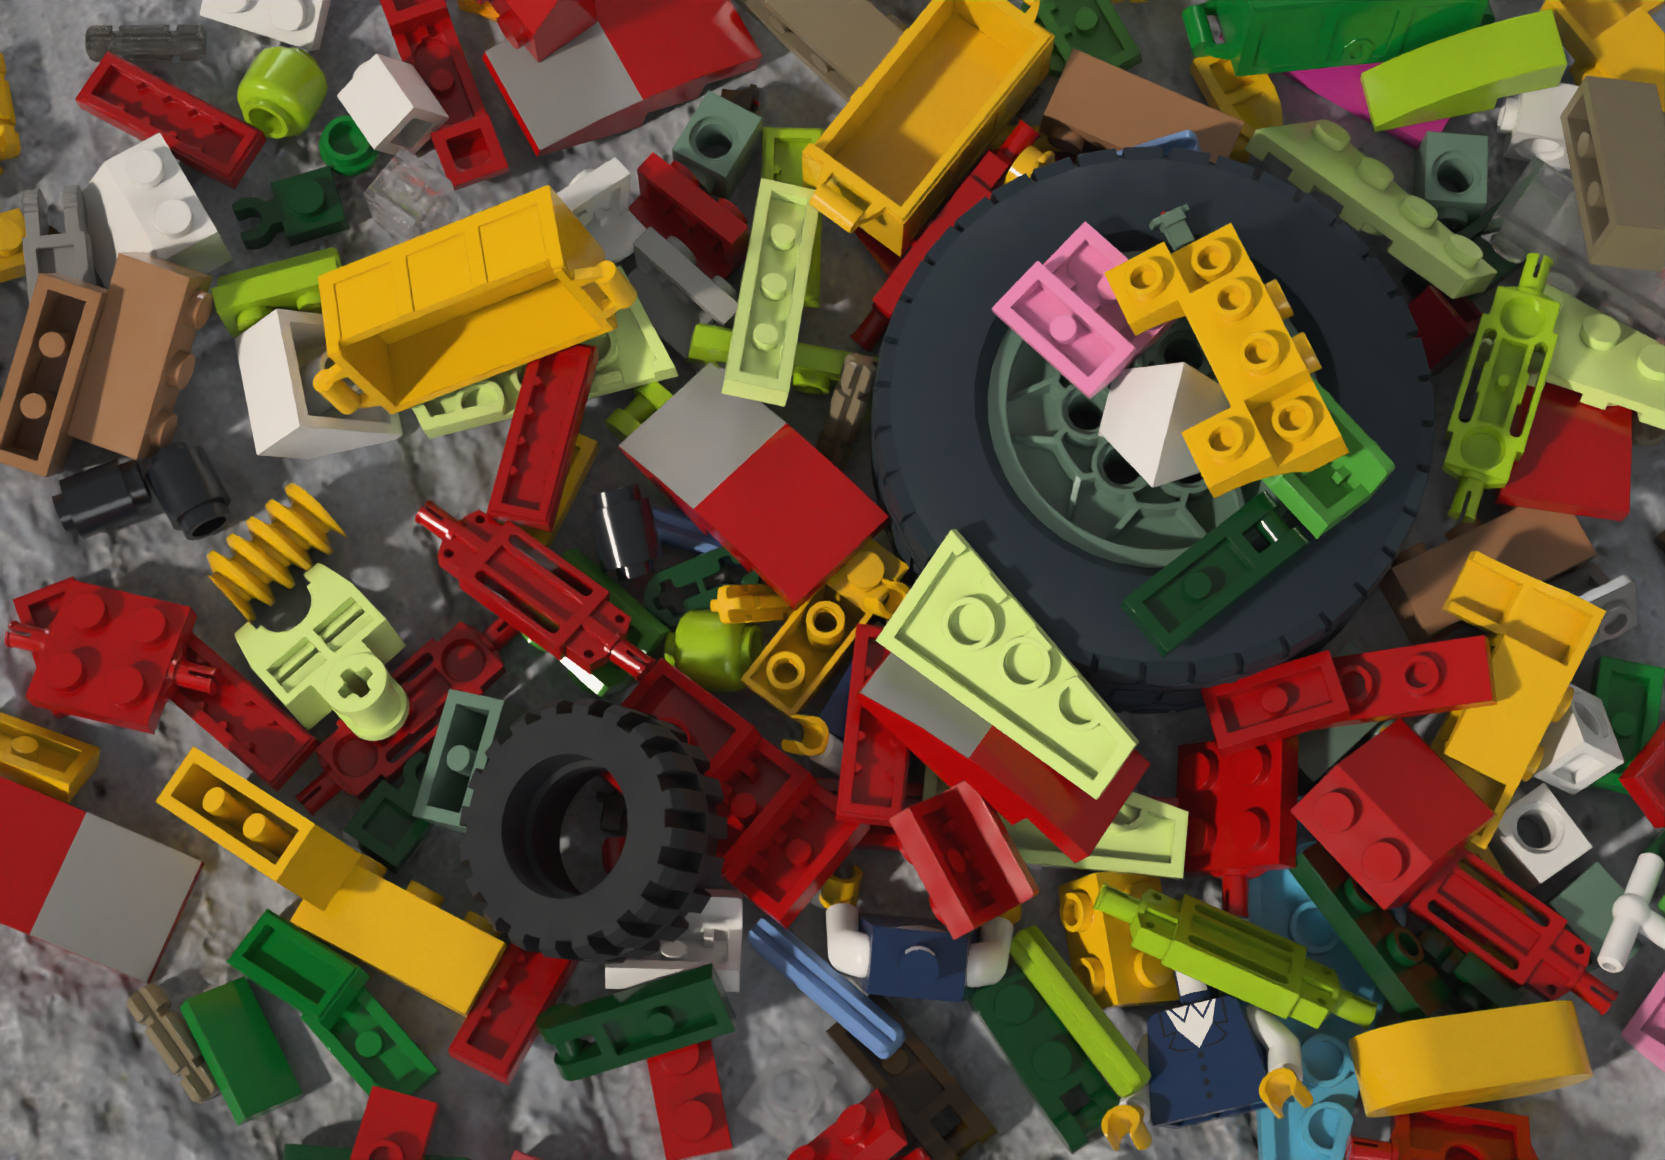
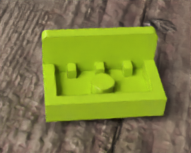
M332 247L220 276L217 280L218 286L211 288L216 311L231 337L241 335L275 309L322 314L318 276L342 267L340 255L337 249Z

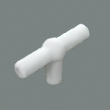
M1647 852L1639 855L1624 894L1613 904V921L1597 958L1600 967L1608 972L1617 973L1624 970L1638 933L1665 950V918L1650 909L1649 906L1665 867L1662 858L1654 853Z

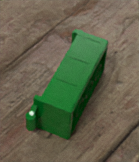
M1208 0L1200 5L1187 7L1181 14L1193 55L1196 57L1212 56L1231 60L1236 77L1382 63L1432 42L1495 22V16L1489 0ZM1216 15L1224 43L1215 44L1207 16Z

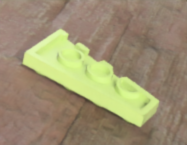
M1322 119L1256 129L1244 148L1261 162L1266 160L1269 154H1272L1293 169L1287 178L1293 185L1307 194H1310L1315 189L1342 204L1343 208L1338 217L1357 231L1362 230L1371 235H1385L1388 237L1390 242L1387 245L1386 251L1452 299L1484 292L1498 273L1482 259L1483 252L1478 245L1462 235L1451 232L1437 219L1438 213L1431 204L1404 191L1393 181V172L1382 162L1364 156L1350 143L1351 137L1348 132L1338 124Z
M621 265L618 266L617 268L621 271V273H622V274L626 277V279L629 281V279L627 278V276H626V274H625V272H624L622 266H621ZM638 296L632 306L616 312L618 328L580 343L596 346L600 354L588 399L679 376ZM527 363L412 407L424 433L431 439L511 419L514 414Z
M1546 283L1543 294L1561 303V307L1553 333L1559 334L1544 386L1548 382L1582 393L1581 403L1603 410L1607 406L1619 405L1637 411L1640 422L1665 430V345ZM1482 339L1474 368L1483 370L1485 361L1488 362L1493 346L1491 339ZM1469 351L1468 357H1467V359H1466L1465 365L1467 364V361H1468V358H1469V355H1470V351ZM1539 352L1532 354L1527 373L1530 374L1527 385L1535 387L1543 361V356Z
M951 529L876 641L1097 800L1139 743L1138 739L958 530Z
M926 764L922 801L939 795L950 788ZM1132 792L1090 856L1077 863H1074L1027 818L1011 825L997 811L1026 864L1171 879L1183 878L1189 812Z

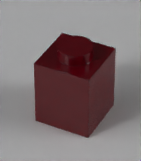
M1434 285L1428 286L1408 305L1418 327L1415 338H1422L1431 373L1430 377L1440 374L1473 344L1483 315L1467 296L1452 299Z

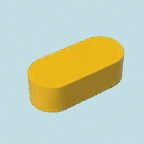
M1569 1000L1541 1002L1412 1020L1377 1028L1348 1040L1366 1117L1371 1118L1523 1097L1574 1085L1594 1076L1574 1002Z

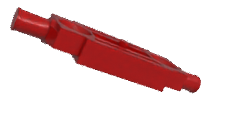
M1020 119L1018 125L999 149L995 148L992 152H987L934 220L931 218L925 225V232L872 299L874 303L871 305L873 309L856 331L850 335L857 344L868 352L872 351V348L886 332L894 308L904 288L929 249L950 225L954 228L953 225L956 219L986 196L991 200L992 192L1003 186L1004 179L1016 158L1022 151L1033 145L1041 137L1038 132Z
M433 500L425 502V509L424 507L419 509L415 522L421 524L442 539L437 554L439 566L459 580L460 589L561 661L566 657L590 675L594 670L612 661L633 676L638 682L643 681L646 678V674L651 672L656 660L627 641L631 629V617L610 603V592L514 523L507 520L502 526L480 509L458 520L438 506ZM485 585L489 586L491 589H493L494 591H496V592H497L498 594H500L502 597H504L505 599H507L508 602H507L506 600H504L503 598H501L499 595H497L495 592H493L492 590H490V589H489L488 587H486ZM534 620H536L537 622H539L541 625H543L544 627H546V628H547L548 630H550L551 632L547 631L545 628H543L542 626H540V625H539L538 623H536Z
M499 617L482 633L478 629L460 621L439 641L431 638L390 674L401 685L409 699V714L403 726L388 738L369 741L354 734L340 718L335 722L339 728L315 748L324 772L299 794H296L295 798L314 816L319 809L341 790L345 794L361 801L378 786L382 779H386L391 785L403 775L405 763L418 751L426 754L432 749L439 724L397 761L391 763L392 758L442 715L449 689L486 696L484 692L506 673L499 651L516 637L520 631ZM431 660L433 661L427 668H425V669H424L419 675H417L411 682L406 681V680H407L409 677H411L417 670H419L425 663H427L428 661H431Z
M1465 847L1407 901L1409 903L1406 908L1407 911L1425 924H1431L1439 929L1464 952H1473L1516 989L1524 986L1545 1002L1555 1001L1571 991L1603 1016L1612 1006L1611 1002L1615 1001L1619 995L1618 991L1613 990L1585 970L1588 966L1592 947L1564 928L1568 922L1565 918ZM1458 862L1464 863L1539 916L1544 921V926L1533 921L1459 867ZM1428 904L1434 905L1458 922L1457 926L1484 946L1487 943L1511 960L1514 964V969L1508 968L1428 909Z

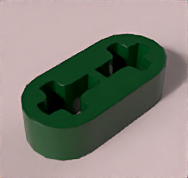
M721 545L667 567L651 577L646 585L643 596L645 609L663 625L678 626L680 619L688 611L711 609L710 601L717 599L719 587L733 585L731 581H726L711 587L708 582V576L717 573L724 567L722 557L730 555L731 560L735 564L740 563ZM753 570L741 578V584H760L762 578ZM671 579L676 588L696 582L700 592L682 602L684 612L677 613L673 605L663 607L659 602L658 596L666 591L664 580Z

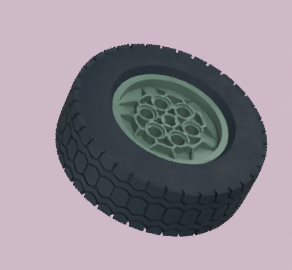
M1124 147L1122 156L1117 155L1116 148L1078 154L1075 163H1072L1070 157L1033 169L1031 178L1025 173L994 190L990 196L991 200L986 196L956 219L953 225L954 228L950 225L926 253L923 261H920L894 308L882 341L873 390L871 416L872 481L877 505L889 516L888 524L884 527L885 533L894 555L906 563L910 569L908 580L911 586L914 585L950 530L957 529L1115 713H1121L1123 710L1128 711L1129 714L1169 713L1170 710L1181 712L1203 708L1205 705L1201 695V688L1238 681V679L1249 677L1276 665L1313 655L1320 651L1343 630L1396 560L1415 523V518H1417L1432 460L1435 428L1432 427H1434L1435 412L1432 382H1427L1430 379L1431 373L1422 338H1415L1418 327L1403 295L1394 296L1397 293L1398 286L1378 257L1367 258L1371 249L1345 222H1342L1339 226L1334 225L1337 215L1307 193L1301 199L1295 197L1298 191L1297 187L1266 171H1263L1260 178L1253 176L1256 167L1223 156H1218L1215 164L1209 162L1210 153L1171 148L1169 156L1163 155V147ZM1188 204L1190 210L1185 215V221L1195 239L1193 242L1232 223L1263 284L1274 279L1278 281L1294 313L1293 316L1283 321L1291 338L1301 332L1305 333L1322 369L1310 375L1323 389L1331 394L1340 407L1379 445L1381 450L1393 461L1395 469L1368 502L1318 539L1312 535L1262 480L1248 483L1217 498H1213L1201 473H1199L1201 480L1193 484L1176 480L1152 488L1105 437L1098 436L1100 426L1093 430H1083L1076 427L1069 419V415L1074 411L1084 410L1096 415L1101 423L1111 383L1089 399L992 312V307L1037 261L1043 265L1085 221L1128 259L1162 242H1165L1172 254L1174 250L1170 246L1164 232L1161 233L1159 228L1151 231L1149 224L1153 219L1159 217L1162 211L1166 212V209L1173 210ZM1186 316L1179 318L1151 347L1129 366V368L1163 365L1166 364L1164 360L1170 357H1182L1192 363L1196 370L1219 384ZM1113 463L1126 465L1133 471L1136 481L1122 485L1114 483L1107 478L1103 468ZM1267 490L1280 505L1276 511L1291 529L1298 526L1311 543L1292 561L1271 574L1170 655L1163 658L1120 607L1122 600L1246 503ZM1255 529L1244 535L1259 554L1269 547Z

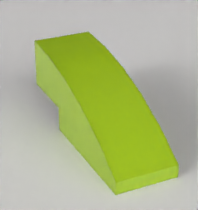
M1548 9L1498 21L1432 42L1362 72L1360 80L1375 133L1491 110L1495 108L1498 98L1557 87L1568 63L1553 11Z

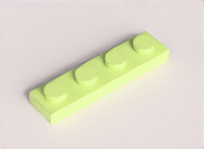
M761 178L749 236L722 394L785 407L790 389L819 213L817 209L809 204L812 195L816 191L814 189Z

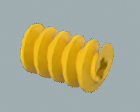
M292 482L284 488L291 505L289 508L273 499L265 504L271 520L270 525L253 516L245 521L252 538L250 542L232 533L226 538L232 554L231 558L214 550L206 555L213 572L212 575L207 576L250 623L256 620L250 600L255 598L270 607L276 603L269 584L275 581L288 589H292L295 586V582L289 566L294 564L308 571L313 566L308 552L311 547L327 555H331L334 552L327 534L329 531L333 530L348 538L322 505L308 491Z

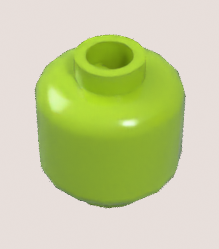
M296 47L265 48L253 60L238 86L237 100L245 121L249 125L263 131L266 137L278 139L298 136L310 127L326 99L328 84L316 60L308 52Z
M711 609L690 610L680 619L676 632H669L667 634L664 648L665 660L708 692H739L746 687L740 682V679L764 650L763 636L758 625H752L751 623L723 624L720 620L719 612L712 613Z

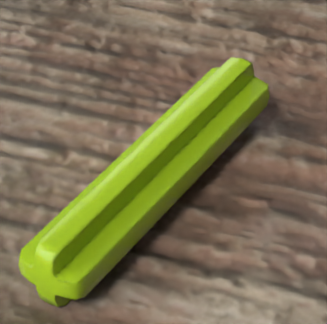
M1032 925L1017 932L1011 942L1009 953L1117 1095L1126 1098L1139 1092L1152 1077L1149 1068L1040 928Z

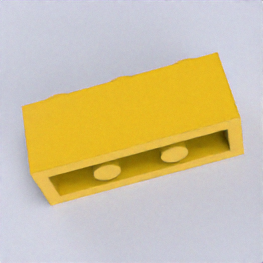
M194 746L155 801L276 883L323 912L362 855Z
M364 854L361 855L324 912L302 899L290 920L302 931L464 1017L468 1016L507 948L505 942L498 939L501 932L496 931L484 917L469 910L463 920L440 909L445 901L443 896L413 880L410 881L406 890L383 879L388 868Z

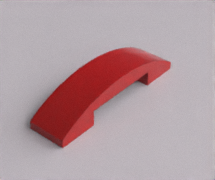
M379 0L401 61L414 66L449 116V119L440 129L430 133L451 191L453 192L510 172L489 114L485 110L454 29L445 0Z

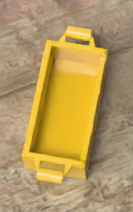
M931 0L909 29L907 28L898 38L896 45L865 83L858 87L850 97V101L816 143H809L802 151L803 187L816 190L809 204L851 234L857 227H860L891 251L902 257L923 231L929 220L935 216L1048 75L1055 35L1036 23L1040 0H1022L1031 6L1026 13L1007 0Z
M546 185L318 276L327 354L335 364L315 375L313 387L342 414L348 415L355 412L358 408L381 405L393 415L618 328L616 312L632 306L636 301L637 292L616 265L611 261L605 260L602 247L552 187ZM348 377L364 393L357 394L342 379Z

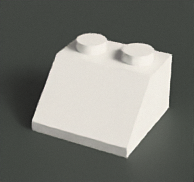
M160 132L105 161L83 190L88 222L87 232L91 234L94 268L106 289L109 288L118 254L123 252H145L205 274L233 260L220 234Z
M275 309L234 339L257 455L312 459L396 440L403 435L399 413L392 415L380 405L358 408L352 414L345 415L314 389L313 379L315 375L335 364L327 354L322 314ZM348 377L342 379L357 394L364 393Z

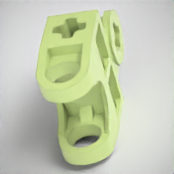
M316 563L303 574L309 583L307 589L311 595V607L307 616L300 624L287 631L274 632L267 630L262 625L256 629L248 621L234 633L235 638L254 672L307 731L333 710L358 737L369 741L388 738L395 734L405 723L409 714L410 704L406 692L391 677L384 665L404 649L406 644L387 619L350 581L325 565Z

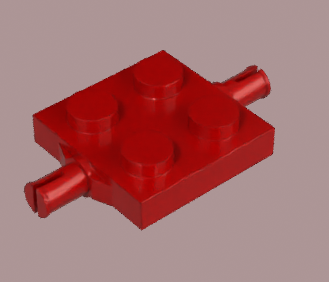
M70 579L58 613L47 629L13 620L8 625L12 632H5L4 640L6 647L38 653V665L25 696L33 706L153 735L157 729L165 704L177 692L179 687L215 695L219 689L215 683L220 684L222 678L220 668L191 663L187 660V644L198 617L191 607Z
M1297 736L1287 737L1224 757L1220 755L1216 739L1209 742L1178 745L1176 798H1179L1178 808L1189 812L1183 876H1214L1221 878L1222 910L1242 919L1249 918V880L1269 870L1296 868L1297 818L1290 810L1297 804L1299 737Z
M1466 1106L1390 1116L1389 1141L1349 1135L1345 1150V1160H1539L1531 1145L1529 1116Z

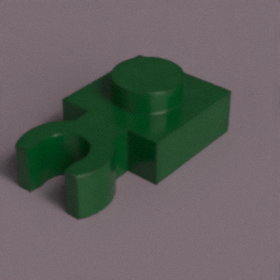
M330 166L270 183L275 199L263 201L256 197H246L232 204L238 221L251 217L261 219L260 224L255 229L240 233L246 249L249 250L261 249L273 241L277 233L284 231L290 245L294 246L350 229Z
M421 751L416 752L405 763L401 787L397 790L382 779L343 829L344 839L395 874L398 873L435 825L412 816L421 782L417 779L416 775L426 763V755Z
M1428 924L1422 932L1419 931L1415 935L1423 948L1424 956L1453 992L1454 996L1448 1000V1003L1458 1014L1516 1006L1524 995L1473 952L1469 951L1465 955L1460 952L1447 935L1431 924Z

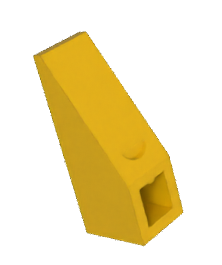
M873 539L869 541L799 609L791 614L746 671L740 682L791 719L792 715L799 714L852 657L857 623L875 625L877 620L879 622L883 621V617L871 614L865 610L863 606L865 596L874 597L885 605L889 600L890 594L888 587L882 583L881 578L887 577L908 586L910 570L908 565Z

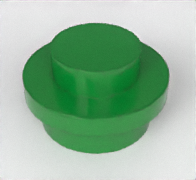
M350 115L340 116L329 122L319 139V152L325 165L330 166L333 172L344 176H355L368 171L377 162L381 152L372 148Z

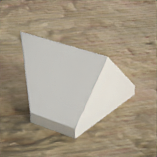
M1185 362L1124 369L1111 382L1098 436L1105 437L1145 481L1154 488L1200 473L1181 432L1231 406L1220 384Z

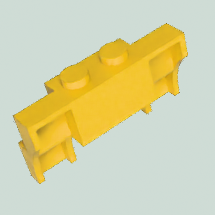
M1545 0L1540 11L1548 9L1553 11L1561 43L1575 60L1569 72L1574 77L1576 86H1580L1586 75L1656 84L1661 108L1665 112V33L1651 17L1663 8L1665 0Z
M1232 223L1172 254L1165 242H1162L1104 272L1135 336L1165 322L1184 316L1187 317L1231 406L1181 432L1213 498L1267 477L1293 472H1311L1349 453L1332 416L1310 374L1322 369L1305 333L1301 332L1291 338L1283 321L1293 316L1294 313L1278 281L1274 279L1263 284Z
M1471 551L1441 610L1488 633L1486 637L1489 639L1497 705L1448 711L1430 747L1497 814L1468 842L1486 850L1520 781L1527 782L1538 769L1544 755V747L1539 744L1550 722L1557 723L1569 708L1574 695V688L1569 686L1606 611L1570 592L1517 571L1479 551ZM1382 726L1380 732L1383 731V730H1384L1385 728H1387V727Z

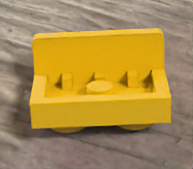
M1095 872L1059 886L1060 919L1065 928L1071 969L1103 1011L1112 1008L1166 1004L1179 1000L1174 977L1175 970L1162 965V960L1131 947L1132 936L1129 923L1093 909L1095 899L1104 882L1115 889L1140 899L1150 888L1162 893L1160 877Z

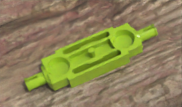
M1527 254L1518 287H1502L1498 285L1489 314L1483 313L1479 322L1443 439L1450 441L1442 470L1459 481L1451 508L1448 511V516L1455 520L1459 519L1465 498L1468 497L1469 500L1462 522L1474 523L1484 488H1505L1514 460L1519 461L1523 455L1559 334L1553 333L1561 303L1543 294L1550 269L1554 263L1546 255L1543 256L1537 276L1534 278L1533 274L1540 254ZM1483 338H1489L1492 340L1493 346L1488 362L1485 361L1476 390L1478 395L1470 421L1463 423L1459 420V412ZM1534 352H1539L1543 356V361L1520 437H1513L1509 431L1516 407L1522 402L1530 374L1527 373L1530 360Z
M1105 882L1098 892L1093 909L1129 923L1132 936L1131 947L1162 960L1161 964L1279 1017L1287 1019L1289 1016L1316 1029L1320 1027L1331 1013L1362 1026L1366 1030L1375 1017L1378 1003L1371 1002L1342 989L1335 970L1307 958V947L1187 894H1184L1181 901H1178L1150 888L1138 899L1109 886Z

